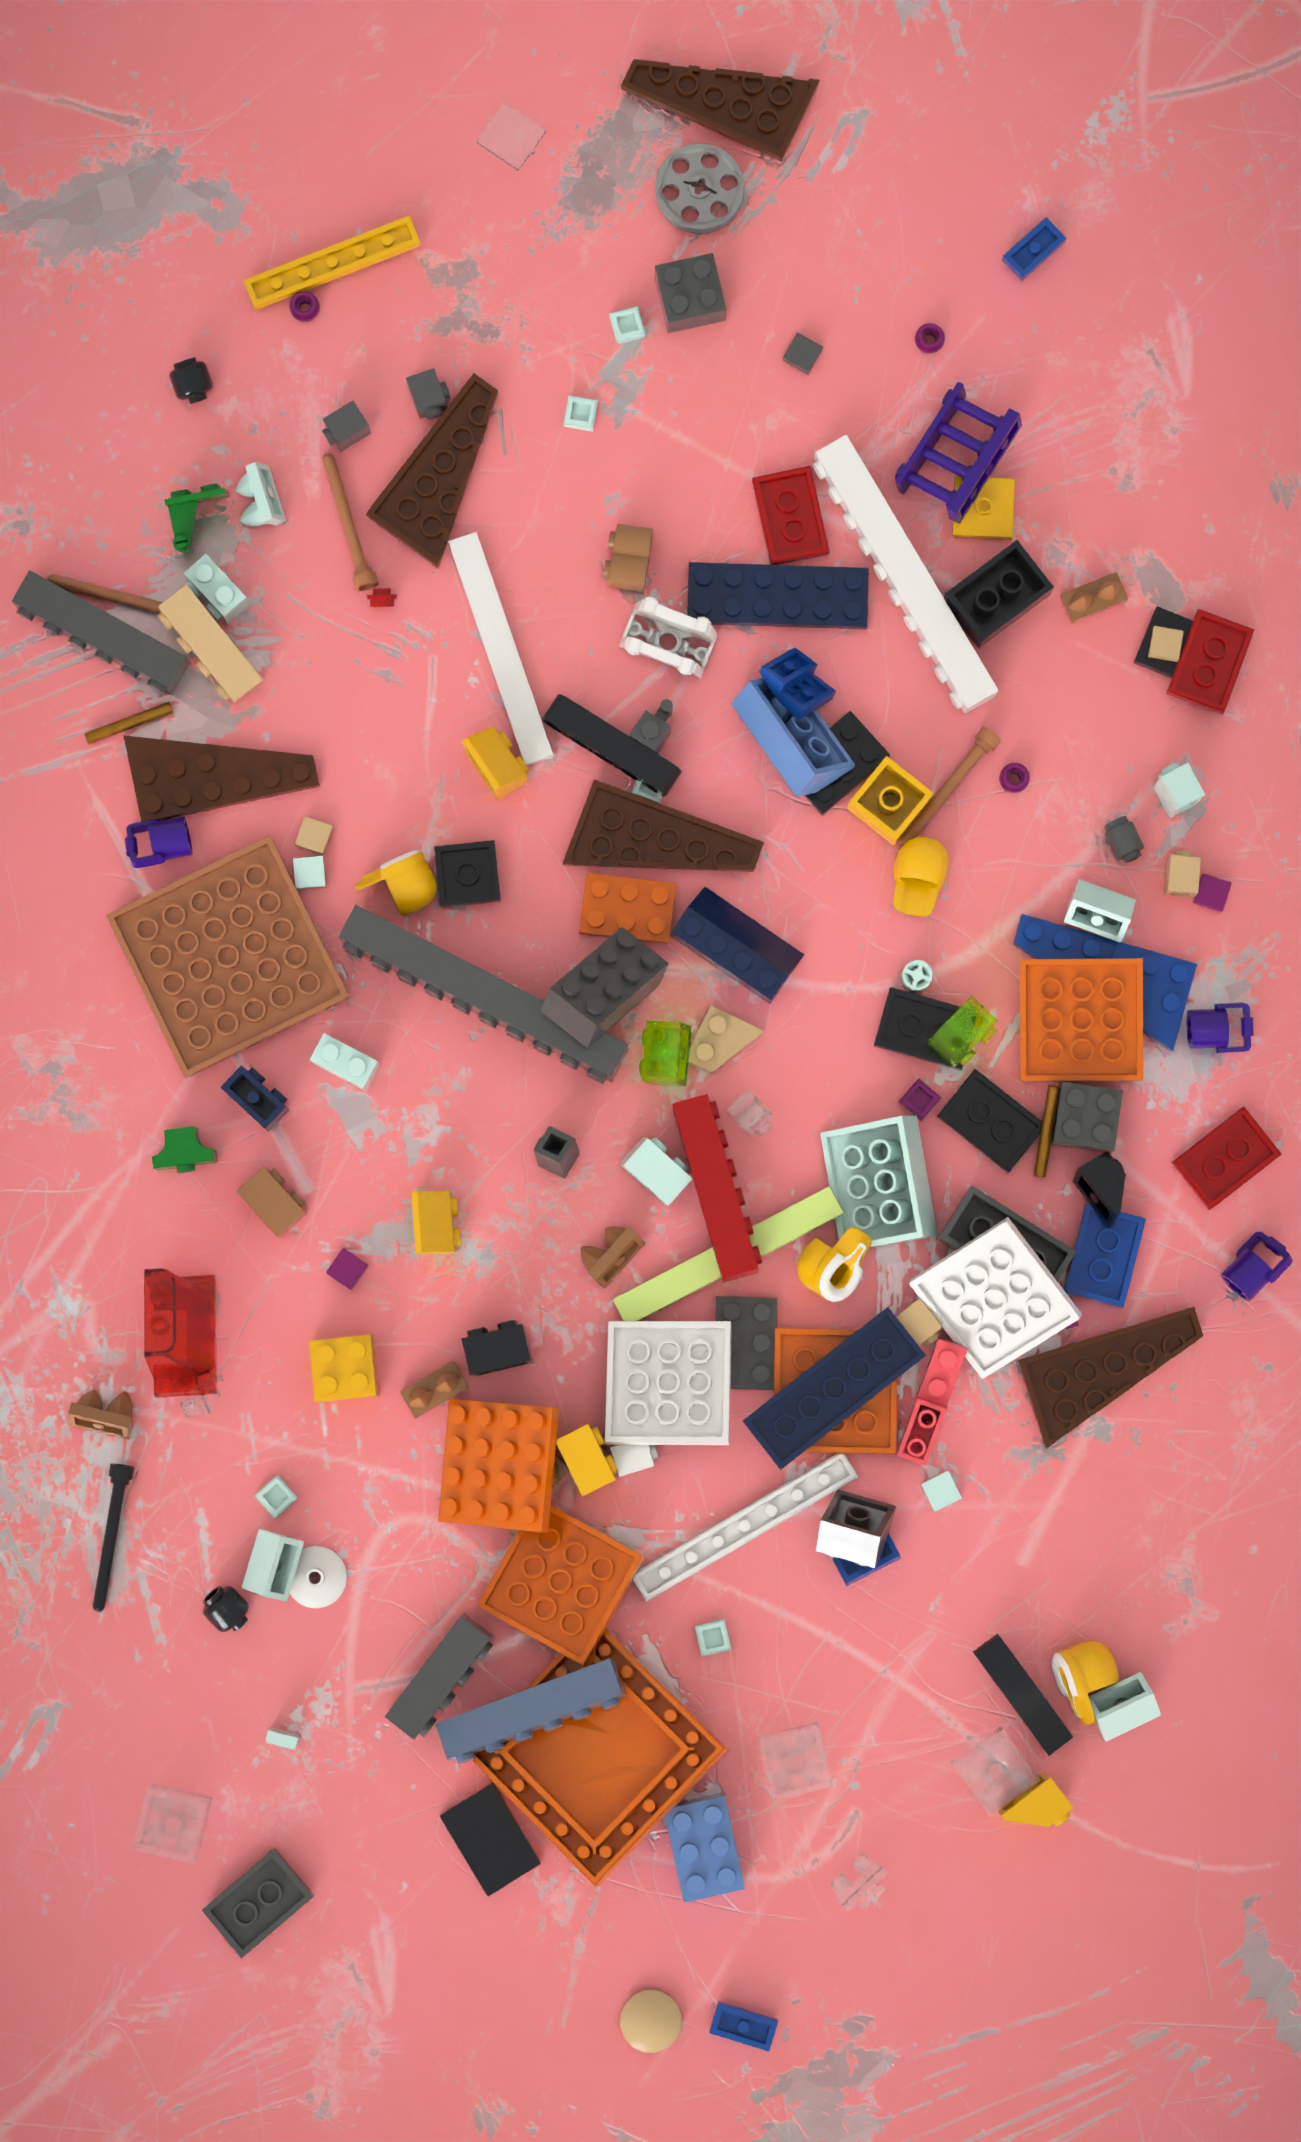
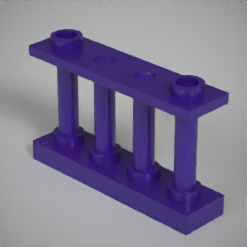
M960 382L956 384L953 390L949 389L947 391L939 413L907 463L901 464L895 475V482L900 493L905 494L910 484L946 502L949 519L958 524L965 517L1022 426L1020 413L1010 408L1005 416L997 417L965 400V388ZM957 410L992 427L994 433L989 441L985 440L982 442L951 426L949 423ZM941 435L977 452L978 458L974 465L967 467L934 450L933 448ZM926 459L961 477L962 484L958 490L951 492L917 474Z

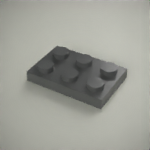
M716 1296L715 1321H731L732 1323L731 1389L774 1390L777 1298Z
M273 1848L203 1908L202 1911L242 1959L312 1899L314 1894L277 1849Z

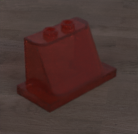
M163 1268L144 1269V1357L154 1379L155 1398L217 1394L215 1275L180 1277Z

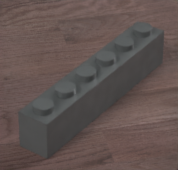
M30 570L12 599V603L18 608L16 613L31 622L34 618L44 623L42 627L50 633L58 636L61 632L69 636L70 639L68 641L82 650L86 646L96 651L94 656L107 664H111L112 661L120 664L122 672L135 679L140 675L149 680L147 682L149 687L160 693L167 690L173 694L190 664L187 656Z

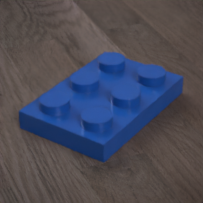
M1086 1203L1074 1250L1077 1252L1070 1262L1064 1291L1075 1296L1124 1308L1146 1219L1120 1212L1114 1226L1108 1228L1093 1207Z

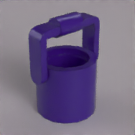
M184 816L163 821L153 819L133 823L126 828V855L130 857L134 868L158 865L168 859L193 854L189 828ZM149 831L153 855L137 858L138 846L137 838L134 834Z
M1244 1002L1214 1004L1215 1009L1187 1011L1186 1032L1190 1049L1216 1048V1053L1245 1052L1250 1050L1251 1036H1254L1253 1017H1250V1007ZM1226 1008H1242L1241 1035L1243 1036L1244 1046L1228 1047L1229 1021Z
M1256 1232L1237 1251V1258L1220 1275L1235 1293L1250 1302L1268 1282H1275L1292 1264L1293 1259L1286 1251V1247L1272 1236L1268 1237L1262 1232ZM1260 1241L1277 1256L1283 1258L1273 1270L1252 1251Z

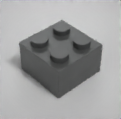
M713 253L655 265V281L668 333L726 321V306Z
M1062 1081L1058 1085L1060 1093L1051 1145L1102 1153L1108 1151L1109 1154L1114 1152L1123 1090Z

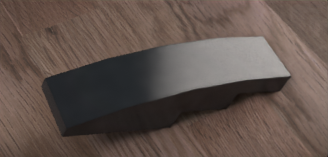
M998 1634L973 1651L974 1655L1048 1756L1073 1738L1054 1709Z

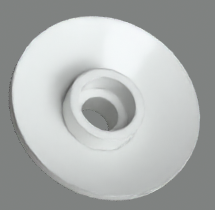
M312 1546L303 1549L290 1589V1595L299 1604L309 1608H322L334 1603L342 1595L347 1583V1571L344 1562L338 1554L326 1547ZM312 1572L320 1574L321 1580L319 1583L314 1584L310 1581V1574Z

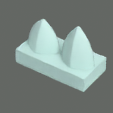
M258 462L245 466L247 473L239 481L236 492L246 497H254L255 501L245 509L239 522L249 526L264 524L277 526L286 522L270 467Z

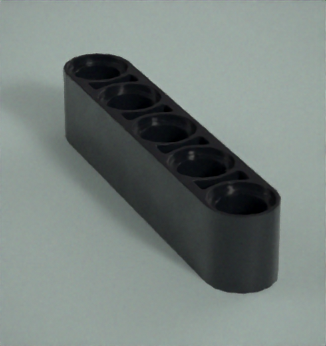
M561 694L556 696L542 718V721L629 777L637 781L642 780V785L657 793L659 790L663 797L667 796L682 772L667 759Z

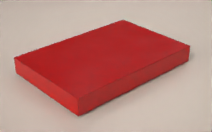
M811 466L753 477L752 484L770 565H779L829 554L830 551Z
M1198 609L1166 694L1223 715L1255 629Z
M1243 1106L1171 1163L1206 1208L1211 1210L1282 1154Z

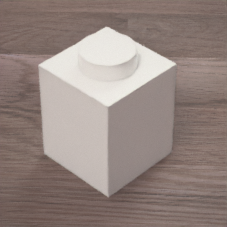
M616 1445L610 1447L619 1477L653 1467V1460L658 1458L655 1445Z

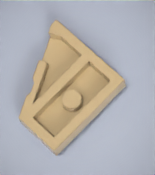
M710 1005L684 1061L712 1074L751 1042L759 1038L763 1030Z

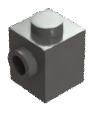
M433 368L406 378L419 419L426 417L429 420L441 416L443 411L447 409L446 400L450 399V394L445 381L439 383L435 369Z
M354 401L349 402L323 418L325 429L322 430V433L330 446L336 444L340 452L371 434L369 424Z
M550 1126L543 1137L538 1140L534 1149L538 1166L564 1179L580 1155L574 1137Z

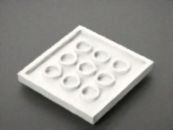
M1009 1217L916 1275L909 1282L910 1286L953 1342L968 1347L965 1357L982 1379L1079 1320L1082 1315Z
M608 1321L606 1445H729L731 1321Z

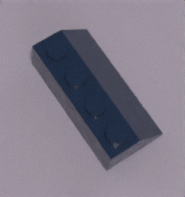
M706 887L702 889L688 906L671 931L673 939L769 1004L772 1003L805 955Z

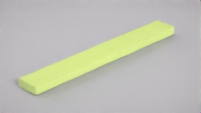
M827 1187L752 1226L754 1234L749 1235L752 1247L758 1245L762 1258L844 1215L832 1190L830 1187ZM713 1247L614 1298L613 1301L623 1321H641L720 1280L721 1274Z

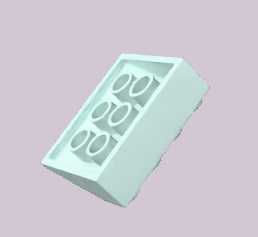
M898 1116L820 1133L829 1187L844 1215L835 1219L838 1239L850 1227H856L869 1235L872 1239L870 1248L938 1236L917 1116Z

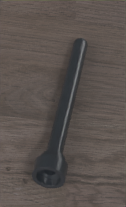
M110 1463L108 1476L111 1477L110 1482L113 1483L93 1601V1609L96 1612L103 1611L106 1604L125 1485H129V1480H133L135 1467Z

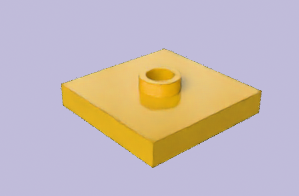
M959 476L954 478V490L957 491L962 484V478ZM989 478L961 523L958 524L953 521L952 537L1012 540L1015 479Z

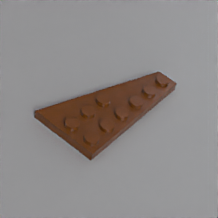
M633 59L621 84V89L782 162L819 86L820 80L793 79L791 76H782V78L763 76L762 73L719 68L708 70L689 65V67L672 66L665 62Z
M473 373L366 513L369 519L437 569H439L498 396V390L475 373Z
M124 735L141 822L153 819L162 821L320 787L313 755Z
M594 779L562 864L569 866L754 872L764 842Z
M1191 1307L1018 1360L1045 1449L1202 1338L1203 1333L1195 1308Z

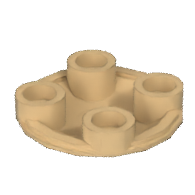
M659 1990L638 1991L631 1996L623 2007L620 2015V2028L624 2038L633 2048L642 2052L657 2053L667 2049L676 2041L681 2030L682 2015L677 2002L668 1994Z

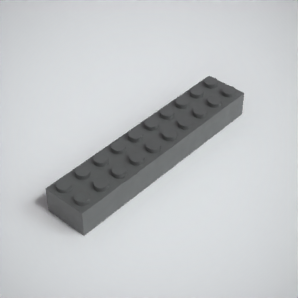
M356 904L339 935V939L343 944L342 947L346 949L345 952L360 960L363 955L370 958L369 961L375 968L385 973H388L390 969L397 972L399 980L413 987L417 983L424 986L425 993L442 1001L443 997L452 1000V1007L467 1015H469L470 1011L479 1014L478 1017L481 1022L492 1028H496L497 1025L506 1028V1034L517 1041L523 1042L524 1038L533 1042L532 1045L535 1050L547 1056H550L551 1052L561 1056L559 1058L561 1063L574 1070H577L578 1066L588 1070L587 1076L599 1083L604 1084L605 1080L612 1083L628 1052L627 1043L607 1033L602 1035L589 1048H586L540 1012L544 1003L543 1000Z

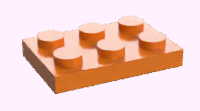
M586 873L579 934L611 937L623 927L640 941L669 944L676 883Z

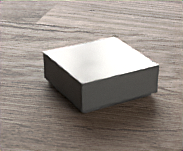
M797 332L782 361L809 375L823 351V346Z

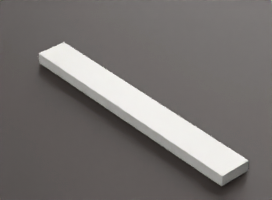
M477 532L450 540L448 543L522 759L529 766L553 758L551 746Z
M837 1453L639 1569L633 1581L647 1602L853 1481L858 1476L844 1453Z

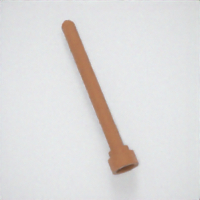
M327 453L323 456V463L356 569L352 580L356 591L370 590L378 586V579L375 571H372L371 567L366 564L335 458L332 454Z
M54 574L48 577V581L68 591L158 614L161 613L157 608L163 603L160 601Z
M984 726L975 735L976 740L974 741L975 746L902 835L899 840L901 846L907 840L915 838L920 834L984 753L988 754L990 750L994 751L1001 740L996 734Z

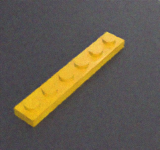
M406 216L243 281L256 311L292 297L299 292H305L420 247L421 243L410 216Z

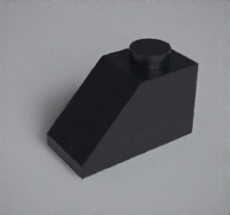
M1106 1151L1079 1167L1072 1182L1106 1226L1111 1228L1114 1226L1121 1211L1126 1174L1121 1163L1117 1159H1113L1109 1152Z

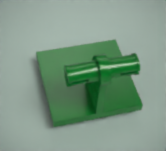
M218 483L201 486V492L193 494L188 489L171 492V498L164 499L165 505L169 509L175 537L173 546L177 551L186 552L191 547L197 504L229 497L228 490L224 487L220 488Z

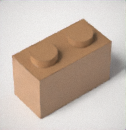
M263 1166L236 1192L272 1232L281 1238L307 1214L302 1208L306 1203L295 1191L291 1194L286 1191L282 1186L286 1181L274 1168L269 1172Z

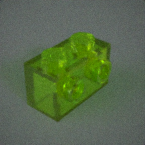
M971 996L928 1041V1044L952 1067H955L959 1062L965 1066L976 1054L972 1048L980 1040L985 1044L997 1032L993 1026L998 1020Z
M646 1021V1029L642 1033L644 1056L639 1065L642 1082L651 1085L687 1086L692 1026L681 1022Z

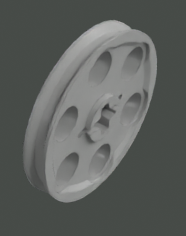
M709 144L686 145L671 153L660 166L655 188L657 204L664 217L680 230L694 234L717 231L728 225L738 214L742 206L744 197L742 171L734 158L721 148ZM707 155L715 156L718 160V165L712 169L704 167L701 162L703 157ZM677 160H684L688 163L689 169L687 172L679 174L673 170L672 165ZM726 177H732L737 181L738 185L734 190L727 191L722 188L721 181ZM699 183L705 184L704 189L706 191H702L700 195L696 194L693 186L698 187ZM667 187H674L678 190L679 196L673 201L667 200L662 195L663 190ZM715 204H723L728 212L725 216L718 218L712 215L711 208ZM686 209H693L698 213V218L694 222H686L681 216L682 212Z

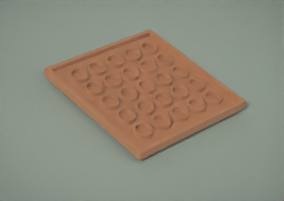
M270 835L106 915L186 1079L350 998Z

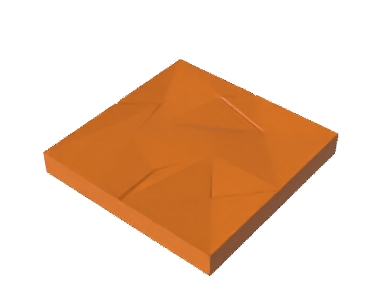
M607 1628L585 1667L609 1658L615 1661L627 1695L620 1699L621 1704L603 1710L602 1706L590 1710L592 1715L574 1721L573 1717L562 1720V1726L545 1732L544 1728L532 1732V1738L521 1742H516L515 1738L503 1743L504 1748L498 1751L487 1753L485 1749L474 1753L475 1759L472 1760L574 1866L597 1887L608 1878L728 1751ZM559 1653L526 1689L585 1667Z

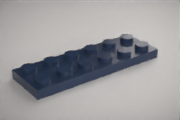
M689 562L687 615L696 619L701 616L706 617L711 621V625L867 629L869 568Z
M887 1307L746 1417L743 1423L781 1470L926 1355L889 1307Z

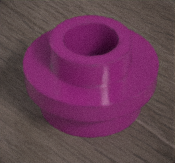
M299 292L292 297L290 311L292 316L298 321H311L319 313V301L312 293ZM302 304H309L310 309L308 311L302 312L300 310Z
M927 323L917 330L915 343L922 352L928 354L935 353L944 345L945 334L938 325ZM931 335L935 338V342L929 344L924 340V337Z
M1010 763L1001 770L999 781L1002 788L1007 792L1019 793L1028 786L1030 775L1022 764ZM1017 774L1020 781L1016 784L1011 783L1009 775Z

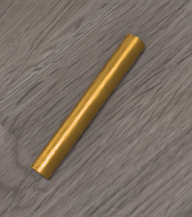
M166 702L84 734L88 744H92L172 714L173 709L170 702Z
M1048 1085L1034 1176L1046 1177L1060 1087Z

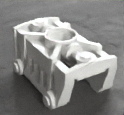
M645 597V600L642 599L635 604L619 648H625L627 653L631 655H645L676 667L679 673L683 675L694 674L697 678L701 679L716 642L717 633L713 626H711V621L708 618L701 616L696 619L659 605V601L654 597ZM636 614L652 620L658 630L651 628L650 631L642 629V625L634 620ZM640 635L646 637V642L648 643H645L636 638ZM664 635L675 637L677 641L675 648L664 650L659 644L661 637ZM696 637L709 642L710 646L709 648L698 647L693 649L689 647L690 643L684 640ZM686 654L693 655L695 661L686 658Z

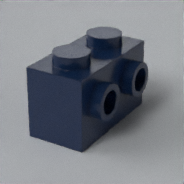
M241 1065L220 1088L269 1132L289 1111L284 1105L288 1099L275 1087L270 1092L262 1085L266 1079L253 1067L247 1071Z

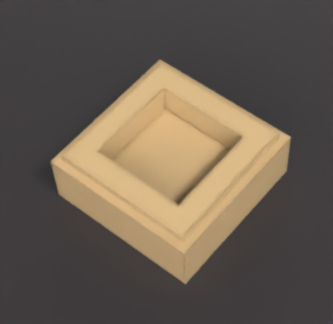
M1153 626L1148 657L1178 662L1184 631Z
M304 816L295 846L324 855L334 828L333 825Z

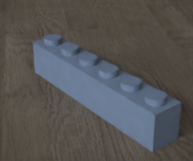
M609 1658L436 1723V1728L447 1760H457L458 1764H462L475 1759L474 1753L485 1749L487 1753L498 1751L504 1748V1742L514 1738L516 1742L530 1739L533 1737L532 1732L544 1728L545 1732L557 1729L562 1726V1720L573 1717L574 1721L592 1715L590 1710L602 1706L603 1710L618 1706L621 1704L620 1699L627 1695L616 1663Z

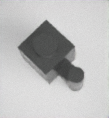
M668 699L663 700L655 715L645 710L629 736L658 754L671 734V725L667 724L666 721L672 716V702Z

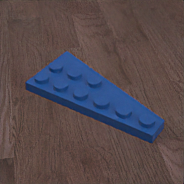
M1021 915L1013 945L1034 959L1143 958V1033L1161 1043L1169 1051L1172 1052L1174 1050L1197 967L1196 963L1126 943H1120L1028 915Z

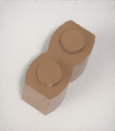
M617 524L616 532L610 531L608 549L613 550L611 561H605L603 578L608 579V587L644 592L653 529Z

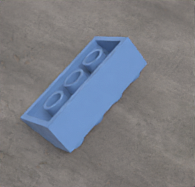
M763 678L749 681L731 703L739 714L740 719L746 724L757 743L765 751L773 766L779 771L796 797L816 793L854 768V762L817 710L801 719H797L774 696Z

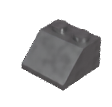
M837 1489L821 1519L816 1551L832 1558H841L855 1562L860 1566L875 1568L883 1553L896 1506Z

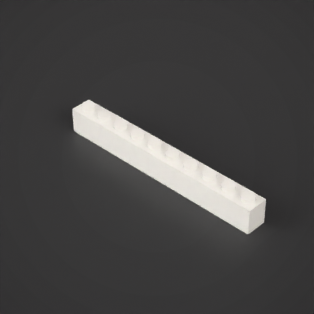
M845 435L816 451L815 463L812 465L817 476L820 479L825 478L830 486L828 493L835 505L840 503L845 512L843 518L850 530L855 529L860 537L858 544L866 556L870 554L874 560L875 565H873V569L880 581L885 580L891 590L888 591V594L896 607L900 605L906 614L903 617L906 626L911 632L916 631L921 640L918 644L926 658L931 656L936 665L934 672L942 684L946 682L950 688L951 693H949V697L955 708H961L964 714L996 697L999 691L848 436Z

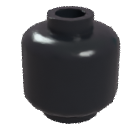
M196 357L174 364V370L170 372L169 378L177 398L180 400L189 399L190 404L207 399L206 392L213 388V382L205 362L197 361Z
M217 1586L203 1600L205 1605L203 1615L220 1632H226L230 1629L237 1631L248 1620L245 1615L248 1612L249 1604L231 1586L224 1588Z

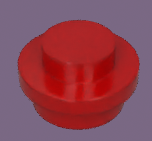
M391 588L373 589V595H367V599H370V607H393L397 594H391Z

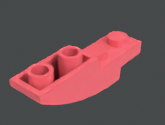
M938 1337L916 1395L897 1456L926 1466L968 1347Z

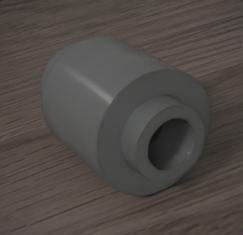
M1126 816L1117 818L1104 826L1107 831L1105 836L1117 860L1124 859L1125 863H1128L1142 856L1140 850L1144 848V845L1133 822L1128 821Z

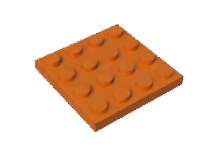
M1143 958L1020 959L1021 1081H1143Z
M775 1328L774 1396L858 1330ZM897 1379L804 1452L896 1454Z
M449 1399L438 1522L548 1533L559 1408Z
M551 1505L548 1533L518 1530L477 1607L585 1667L640 1567L644 1556Z

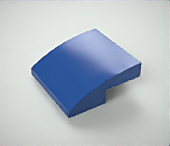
M795 647L764 664L759 670L774 696L797 719L803 718L828 703L836 693L835 689L814 674L818 664Z

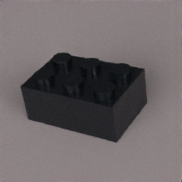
M1016 540L946 592L944 599L959 624L977 647L980 648L1050 596L1054 586L1019 541Z
M515 1320L497 1324L498 1330L488 1332V1329L485 1327L467 1331L468 1337L461 1339L469 1374L475 1377L533 1363L526 1327L523 1324L518 1325V1322Z

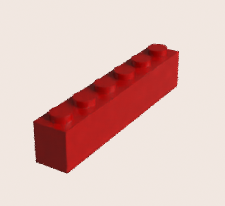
M708 1094L673 1103V1112L722 1281L725 1283L758 1273L757 1265L762 1263L758 1245L752 1247L749 1235L754 1234L749 1216L743 1218L740 1206L745 1205V1200L741 1187L736 1189L734 1187L732 1177L737 1176L733 1159L727 1160L723 1148L729 1146L724 1129L718 1131L715 1120L720 1118L716 1101L710 1102Z

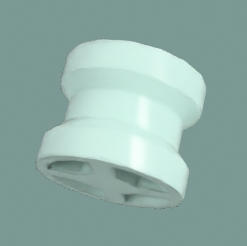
M922 960L909 962L901 973L902 985L910 992L918 993L924 991L932 981V969Z

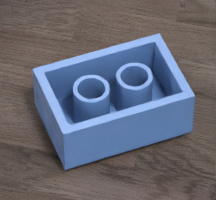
M724 1792L679 1802L665 1818L684 1903L745 1889Z

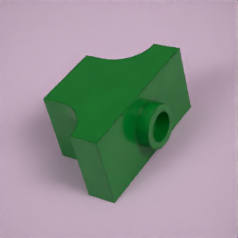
M195 1126L164 1130L165 1146L158 1155L152 1156L153 1169L157 1171L177 1168V1173L196 1171V1165L218 1163L216 1150L206 1148L201 1144L198 1128Z

